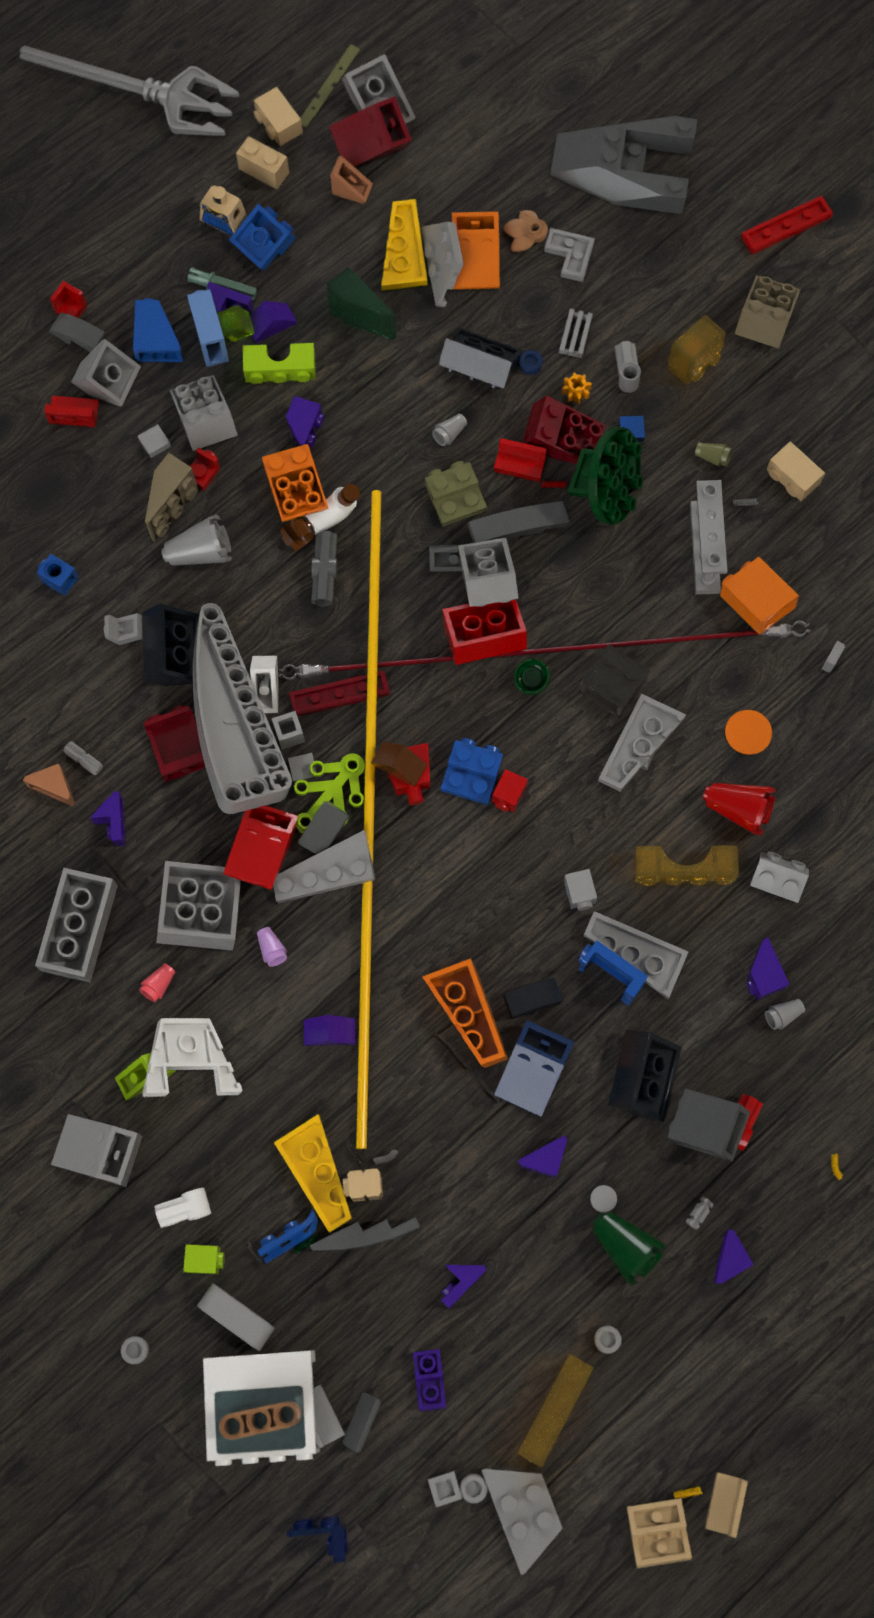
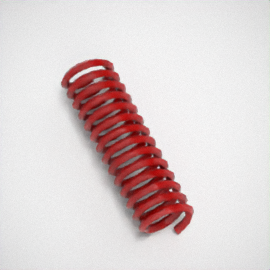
M542 481L541 487L565 488L566 481H563V484L562 481H558V483L557 481H546V484L545 481Z

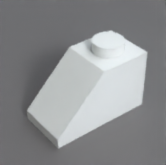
M252 656L250 667L251 682L264 713H278L277 656Z

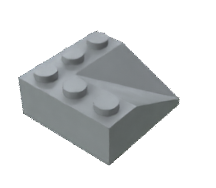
M165 861L156 943L233 950L241 880L223 875L225 867Z

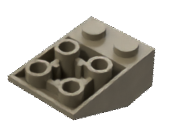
M756 275L742 309L735 334L779 349L801 289L795 288L791 284L773 281L769 277Z
M170 453L167 454L155 469L145 523L153 542H156L159 537H163L167 533L170 523L180 517L185 504L188 501H192L198 492L193 469Z

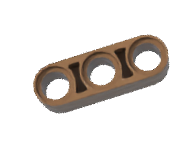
M286 1401L231 1413L221 1419L219 1430L224 1438L233 1440L289 1428L300 1422L302 1409L298 1403ZM286 1406L291 1407L294 1412V1418L291 1422H286L282 1418V1410ZM259 1412L264 1413L267 1417V1424L264 1428L258 1427L255 1423V1417ZM232 1418L237 1419L240 1423V1430L237 1434L232 1433L228 1427L229 1421Z

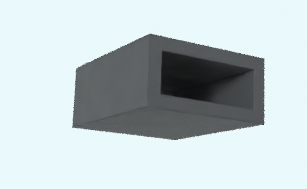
M685 1088L683 1096L679 1099L675 1118L669 1126L668 1138L680 1146L733 1162L750 1111L738 1103Z

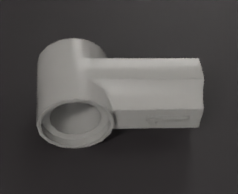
M623 341L615 345L614 348L619 376L618 386L622 391L631 393L639 387L641 369L638 366L635 343Z

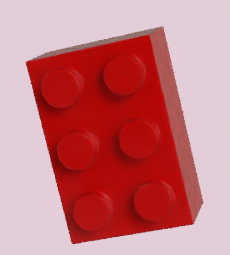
M516 599L505 603H489L482 607H470L468 603L442 609L444 629L455 665L527 649L526 628Z

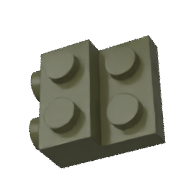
M463 461L455 462L450 466L451 469L443 472L441 469H435L425 478L426 489L442 527L487 511V505L478 487V480L470 462L465 464Z

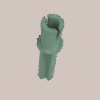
M193 267L189 271L191 272V274H188V282L207 287L208 282L250 296L252 301L256 297L257 289L255 287L216 276L214 272L207 273Z

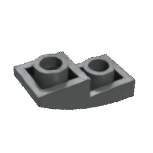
M61 312L49 330L50 333L64 342L70 344L73 341L89 352L97 346L104 334V331L96 326Z

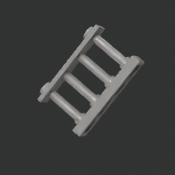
M721 480L696 481L697 501L690 502L695 594H720V574L727 573Z

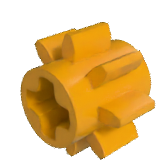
M574 372L570 379L564 378L565 386L562 387V394H567L568 402L574 401L580 404L583 398H589L590 392L588 390L591 389L592 383L586 382L585 374L581 376L576 375Z

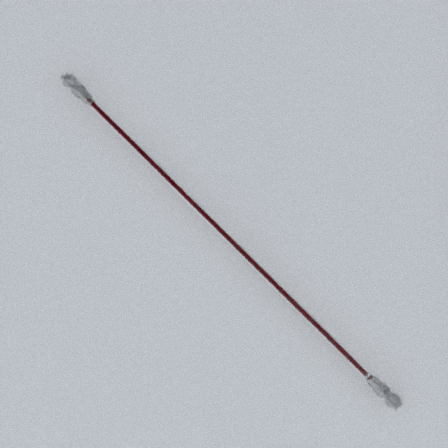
M797 621L793 624V626L796 624H802L804 627H808L809 625H806V623L803 621ZM779 623L769 627L760 635L784 638L792 633L797 637H802L805 633L798 634L794 630L791 631L793 626L789 623ZM755 630L528 649L493 657L759 634ZM453 656L377 662V667L454 661ZM306 663L299 665L298 668L288 664L279 669V671L283 672L288 667H292L296 671L299 670V673H295L291 678H287L283 674L280 675V678L284 677L286 680H293L296 676L304 679L329 673V671L368 668V663L329 667L328 665H311Z

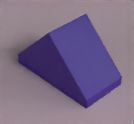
M263 301L245 322L255 343L297 324L287 303Z
M324 1015L304 1019V1046L356 1045L355 1018Z
M564 1135L518 1160L519 1166L556 1178L567 1142L566 1136Z
M730 1229L726 1230L713 1279L715 1284H721L754 1265L736 1233Z

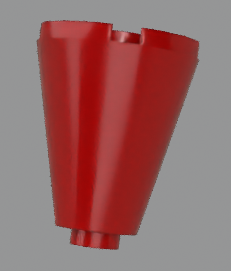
M713 783L711 787H706L703 800L706 801L708 808L751 833L761 836L765 830L760 828L763 823L768 824L775 803V797L771 796V793H775L776 789L770 786Z

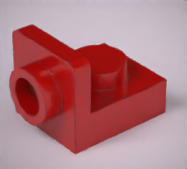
M197 448L195 451L197 457L190 467L193 469L198 488L205 491L220 470L218 457L212 451H204Z

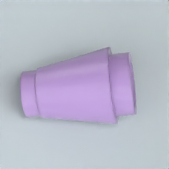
M265 927L257 932L263 961L268 963L270 967L283 963L287 959V950L271 928Z

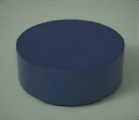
M527 350L521 354L519 367L523 373L534 375L542 368L543 359L539 352Z

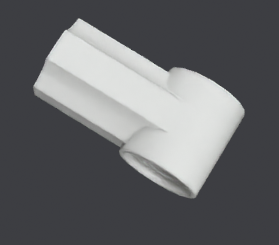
M205 1189L191 1190L182 1194V1197L155 1205V1212L160 1227L163 1228L181 1221L196 1220L210 1215L211 1210Z

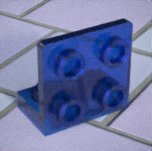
M339 1516L323 1518L321 1523L312 1524V1519L297 1520L287 1530V1537L332 1533L327 1538L328 1556L333 1555L334 1563L345 1562L348 1557L346 1521H339Z

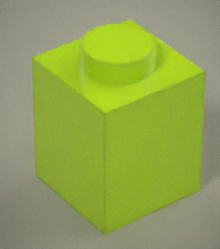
M186 1245L183 1272L219 1274V1269L224 1267L225 1254L220 1252L221 1247Z

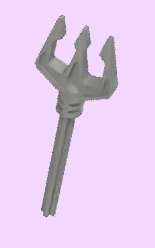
M23 46L20 49V59L141 94L145 101L153 100L155 104L160 102L164 106L170 130L175 134L225 135L224 129L211 122L200 126L181 120L182 112L185 110L211 112L214 116H232V112L217 102L209 103L191 93L190 91L196 83L217 88L221 96L239 97L238 91L195 66L188 67L172 79L170 83L165 82L162 84L160 80L155 82L153 78L143 81L28 46Z

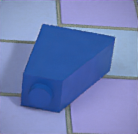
M151 298L135 300L133 352L136 361L183 362L181 347L159 300Z

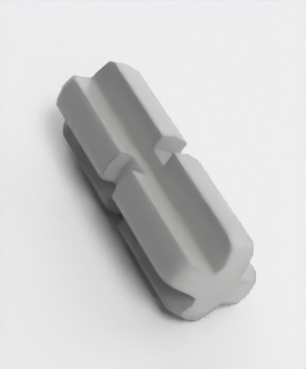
M70 741L64 747L63 751L66 755L80 763L82 767L93 775H97L102 770L103 765L90 754H86L74 742Z

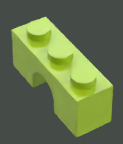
M314 343L290 344V354L283 361L270 359L267 345L243 346L245 381L260 384L269 381L284 383L295 380L299 382L316 380Z

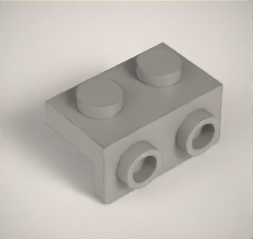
M768 851L766 854L761 852L750 886L798 903L809 877V869L805 868L806 865L802 862L783 860L777 853Z

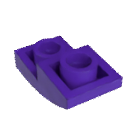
M440 1349L413 1352L419 1412L446 1409Z

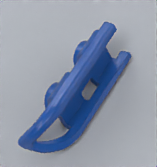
M311 1209L309 1216L301 1224L297 1221L288 1223L284 1227L285 1234L276 1238L274 1235H269L261 1241L262 1248L257 1251L260 1256L268 1255L263 1258L266 1264L308 1239L315 1232L318 1225V1216L315 1209ZM311 1224L310 1228L304 1233L303 1230ZM287 1240H290V1241H291V1242H289V1243H287L286 1245H284V1246L281 1247V1244H282V1243L286 1242Z

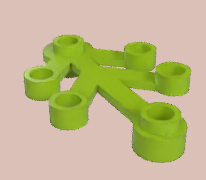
M347 754L342 758L341 762L325 764L321 761L312 762L310 773L314 777H320L324 773H339V775L334 780L318 782L298 780L295 783L294 791L299 796L325 791L307 813L298 815L296 825L298 832L303 834L308 827L301 825V820L307 818L311 822L323 802H330L332 798L334 805L345 812L342 786L348 779L351 790L349 804L354 808L362 806L364 797L360 793L359 776L365 769L362 757L357 754ZM355 762L357 768L350 769L348 763ZM319 765L322 767V771L316 773L313 771V767ZM299 784H304L306 786V790L300 792L297 790V786ZM353 796H359L361 802L355 804L351 799Z

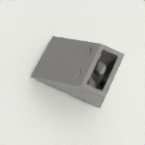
M214 375L202 377L197 381L182 384L170 390L193 451L197 450V448H203L238 436L231 412Z
M68 1114L51 1165L126 1187L142 1136L133 1131Z

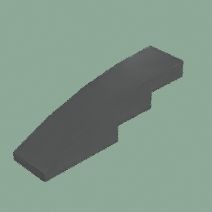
M563 501L489 515L469 521L468 527L473 543L506 538L508 542L516 541L520 536L541 534L545 529L566 527L570 521Z
M416 1217L391 1229L387 1219L364 1231L360 1223L356 1222L310 1245L314 1252L364 1248L397 1239L420 1229Z

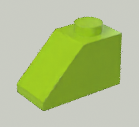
M151 1053L140 1056L115 1077L125 1100L143 1093ZM166 1070L167 1078L171 1076L174 1072H176V1070Z

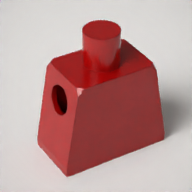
M428 743L407 747L427 764L415 787L387 773L396 795L407 794L409 805L423 803L421 790L430 788Z

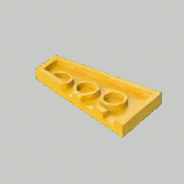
M416 199L395 201L392 204L381 291L427 285Z
M318 1114L274 1142L328 1232L331 1233L350 1221L352 1216Z

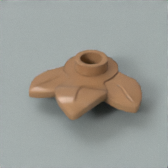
M524 210L520 212L519 219L510 220L503 227V230L507 235L514 238L511 251L521 252L530 249L534 242H542L547 237L548 226L545 221L538 219L536 213Z

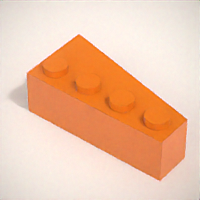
M471 959L422 976L482 1067L486 1068L508 1060L476 967Z

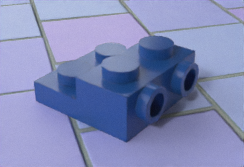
M257 204L229 241L264 271L278 253L283 255L296 237L292 234L294 229L286 221L283 220L280 223L276 219L278 214L269 206L264 209L261 205Z
M462 738L461 741L455 740L441 791L489 805L503 760V754L499 753L497 747L486 745L485 748L475 746L476 742L471 739Z

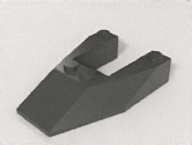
M671 116L558 133L550 176L614 205L683 214L689 179L644 173L643 168L646 149L691 155L697 119Z

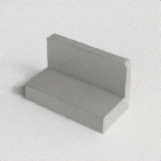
M321 1384L313 1388L316 1444L319 1449L345 1435ZM302 1394L297 1396L295 1400L301 1407L302 1415L304 1417V1401Z

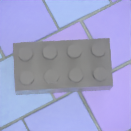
M63 868L35 964L40 971L91 982L118 887L113 879Z

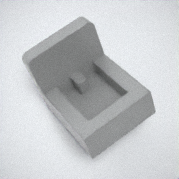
M136 613L121 618H115L111 615L104 617V634L106 639L118 645L143 639L142 615Z

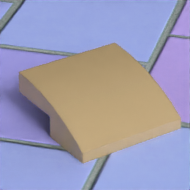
M681 1498L627 1507L637 1568L692 1559Z

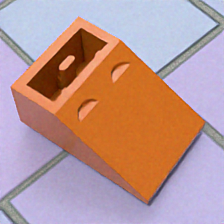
M498 212L452 213V222L456 224L464 263L456 278L453 289H500Z
M308 444L262 457L264 470L282 522L329 509Z

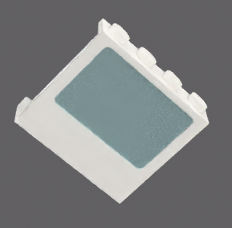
M315 1350L203 1358L207 1461H215V1466L231 1465L232 1459H242V1464L259 1463V1457H269V1462L286 1461V1456L296 1455V1460L313 1459V1454L320 1452V1449L316 1446L312 1374ZM286 1401H294L302 1409L300 1422L289 1428L233 1440L224 1438L219 1430L221 1419L231 1413ZM288 1406L282 1410V1418L286 1422H291L294 1418V1412ZM259 1412L255 1417V1423L258 1427L264 1428L267 1424V1417L262 1412ZM232 1418L229 1421V1430L234 1434L239 1432L240 1423L237 1419Z

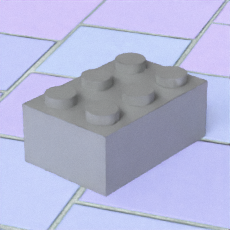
M506 538L458 546L470 607H482L489 603H505L513 599H519L515 570Z

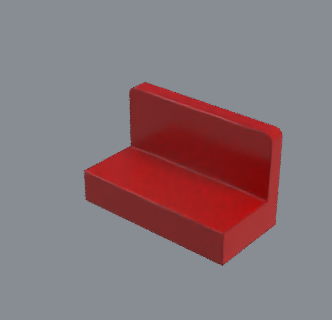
M53 396L51 404L45 405L44 413L50 424L96 427L99 401L88 398Z
M500 438L494 472L540 482L547 449Z

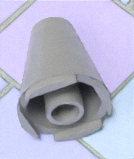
M217 514L212 515L165 542L164 548H162V556L165 562L176 566L226 563L231 561L232 557L227 556V553L231 552V545L224 525L219 526L217 520H221Z

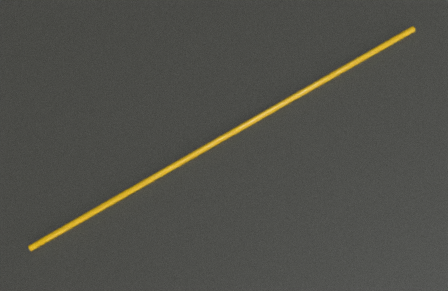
M379 490L372 491L364 797V830L367 833L372 864L375 766L371 764V761L376 752L381 491ZM373 881L362 883L356 1149H367Z

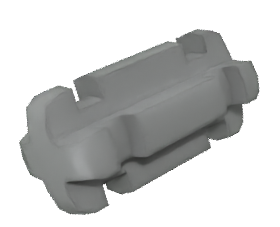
M705 1197L700 1198L701 1202L696 1204L690 1213V1219L686 1220V1223L694 1229L700 1227L699 1223L704 1221L710 1212L709 1208L713 1207V1203Z

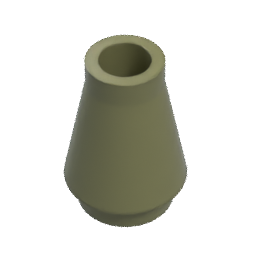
M698 442L695 450V456L701 457L718 467H727L732 454V448L727 447V444Z

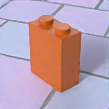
M760 557L752 562H746L736 574L728 575L722 582L720 594L759 635L794 610L799 597Z

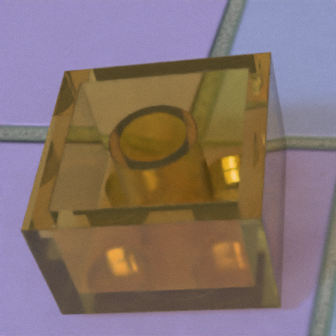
M705 314L672 344L667 368L686 385L693 380H699L709 365L714 366L722 356L720 355L721 350L725 345L723 342L726 332Z

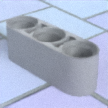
M214 1283L211 1284L197 1304L198 1308L258 1351L261 1350L275 1329L274 1326Z

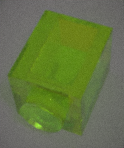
M239 305L217 313L223 336L233 342L255 334L249 312Z

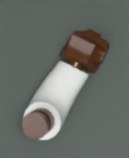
M347 484L345 487L337 488L326 499L329 509L293 519L280 528L285 544L298 551L314 539L315 534L335 526L348 517L356 507V500L360 497L358 487L354 484Z

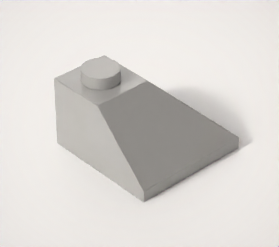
M103 339L82 360L71 382L92 397L122 406L141 366L106 339Z

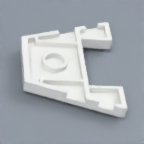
M161 1018L158 1021L143 1089V1097L166 1096L169 1093L166 1070L212 1069L214 1070L217 1095H239L242 1092L240 1083L236 1082L232 1074L234 1071L232 1065L226 1061L222 1052L223 1046L210 1018Z

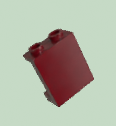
M177 706L170 713L164 715L156 714L143 722L165 783L206 768L200 747L196 720L190 706Z

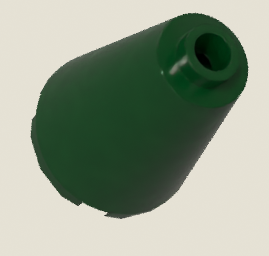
M602 1212L593 1222L595 1225L593 1232L630 1286L638 1283L635 1280L637 1276L641 1275L644 1278L663 1257L660 1250H667V1246L663 1242L612 1212L607 1214Z

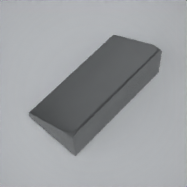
M429 545L430 572L462 571L459 545Z
M323 802L298 840V843L315 854L328 849L349 818V815L333 803Z
M368 1393L361 1395L343 1439V1445L357 1453L362 1451L381 1405V1399Z

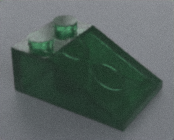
M349 267L327 283L328 308L335 318L339 317L345 324L390 340L396 338L395 314Z

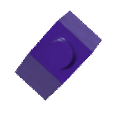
M769 938L763 939L759 944L747 975V988L751 995L756 996L757 1000L784 990L790 985Z

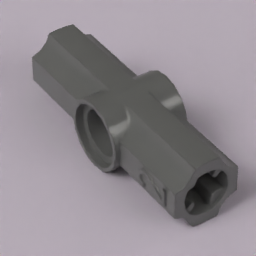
M331 531L317 533L315 557L312 559V604L322 607L333 605L334 580H337L338 561L336 552L338 537L337 534Z

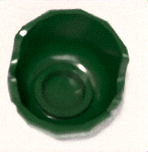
M525 659L517 665L514 671V683L518 690L526 695H539L550 684V670L539 659Z

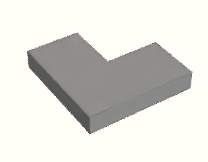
M550 228L544 252L566 257L561 277L583 282L595 238Z

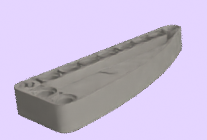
M207 603L200 611L194 643L193 696L196 725L205 767L218 806L224 813L234 814L284 800L291 787L292 778L224 614L218 605ZM251 790H255L260 794H254ZM227 796H232L236 800H230Z

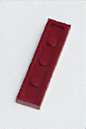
M384 670L377 672V698L390 696ZM367 674L289 692L292 709L296 711L297 717L367 701Z

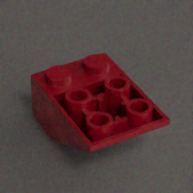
M395 96L377 102L329 126L340 156L354 167L407 148L412 141Z
M546 395L533 403L522 443L546 448V457L577 464L582 448L595 450L599 439L604 434L606 425Z

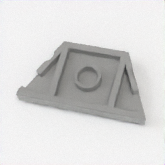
M443 222L421 227L424 254L427 259L428 274L431 279L436 307L444 308L447 301L444 298L447 289L453 290L456 278L464 264L456 224L453 222Z
M484 1468L482 1469L483 1476L521 1575L525 1574L562 1530V1525L541 1473Z

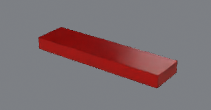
M821 195L742 232L741 238L753 255L832 218L833 212Z

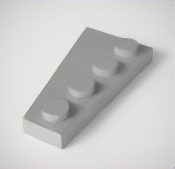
M641 694L598 781L621 792L685 719L686 714Z
M363 830L279 873L274 883L276 902L282 903L376 880L366 831Z
M595 911L584 933V937L593 944L596 940L646 974L648 978L645 983L666 999H669L688 951Z

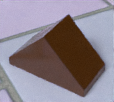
M384 741L371 761L372 765L414 787L427 767V764L406 746Z

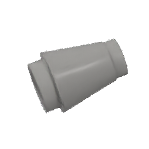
M457 414L437 424L432 431L435 441L441 446L450 445L467 425V420L462 414Z
M800 999L772 1005L769 1007V1010L765 1011V1018L773 1030H782L804 1013L805 1007Z

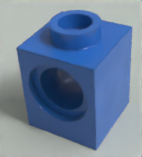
M52 554L40 563L37 571L41 582L66 596L79 578L74 567ZM61 571L58 576L51 577L53 572Z

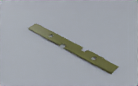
M354 45L348 47L317 94L320 97L318 99L314 97L301 116L302 126L307 127L334 89L331 86L332 83H338L360 49Z

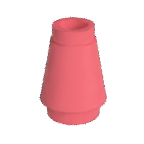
M164 963L141 982L142 986L139 991L150 1001L156 1002L158 998L161 999L173 975L176 973L175 970Z

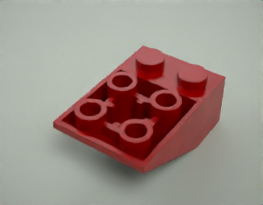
M266 805L246 810L223 875L272 890L295 835L298 816Z

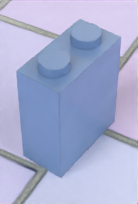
M210 289L198 290L193 294L187 295L206 367L229 362Z

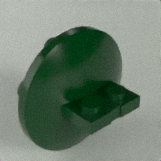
M611 427L601 436L595 450L581 449L576 465L577 468L575 474H573L568 493L571 496L589 498L592 511L599 522L607 525H616L621 523L630 511L635 510L636 498L627 495L629 489H641L643 486L640 457L642 451L641 443L637 442L629 429L625 427Z

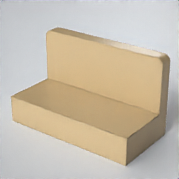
M716 1472L705 1524L706 1529L736 1538L748 1481Z

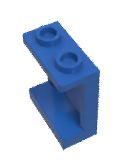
M597 940L593 946L588 944L578 960L581 963L579 971L582 973L593 962L626 985L627 989L621 1001L628 1006L648 978L646 974Z

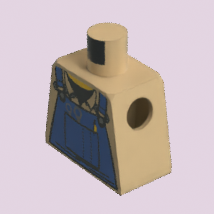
M211 186L200 203V221L230 236L236 232L247 218L241 200L226 192L220 186Z

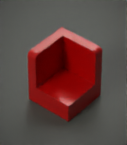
M65 281L61 283L50 298L55 313L58 315L61 312L79 318L87 308L83 292Z

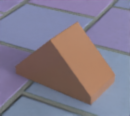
M339 156L330 175L332 194L362 204L365 203L373 183L346 159Z
M59 764L27 775L23 779L28 788L71 806L75 802L65 773Z

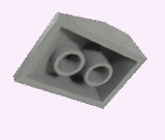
M385 54L345 74L342 78V82L358 111L395 96L405 124L416 119Z

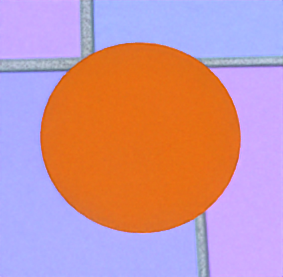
M742 710L730 717L726 724L725 735L728 743L734 750L742 754L752 755L763 751L769 745L772 738V728L767 718L761 713L753 710Z

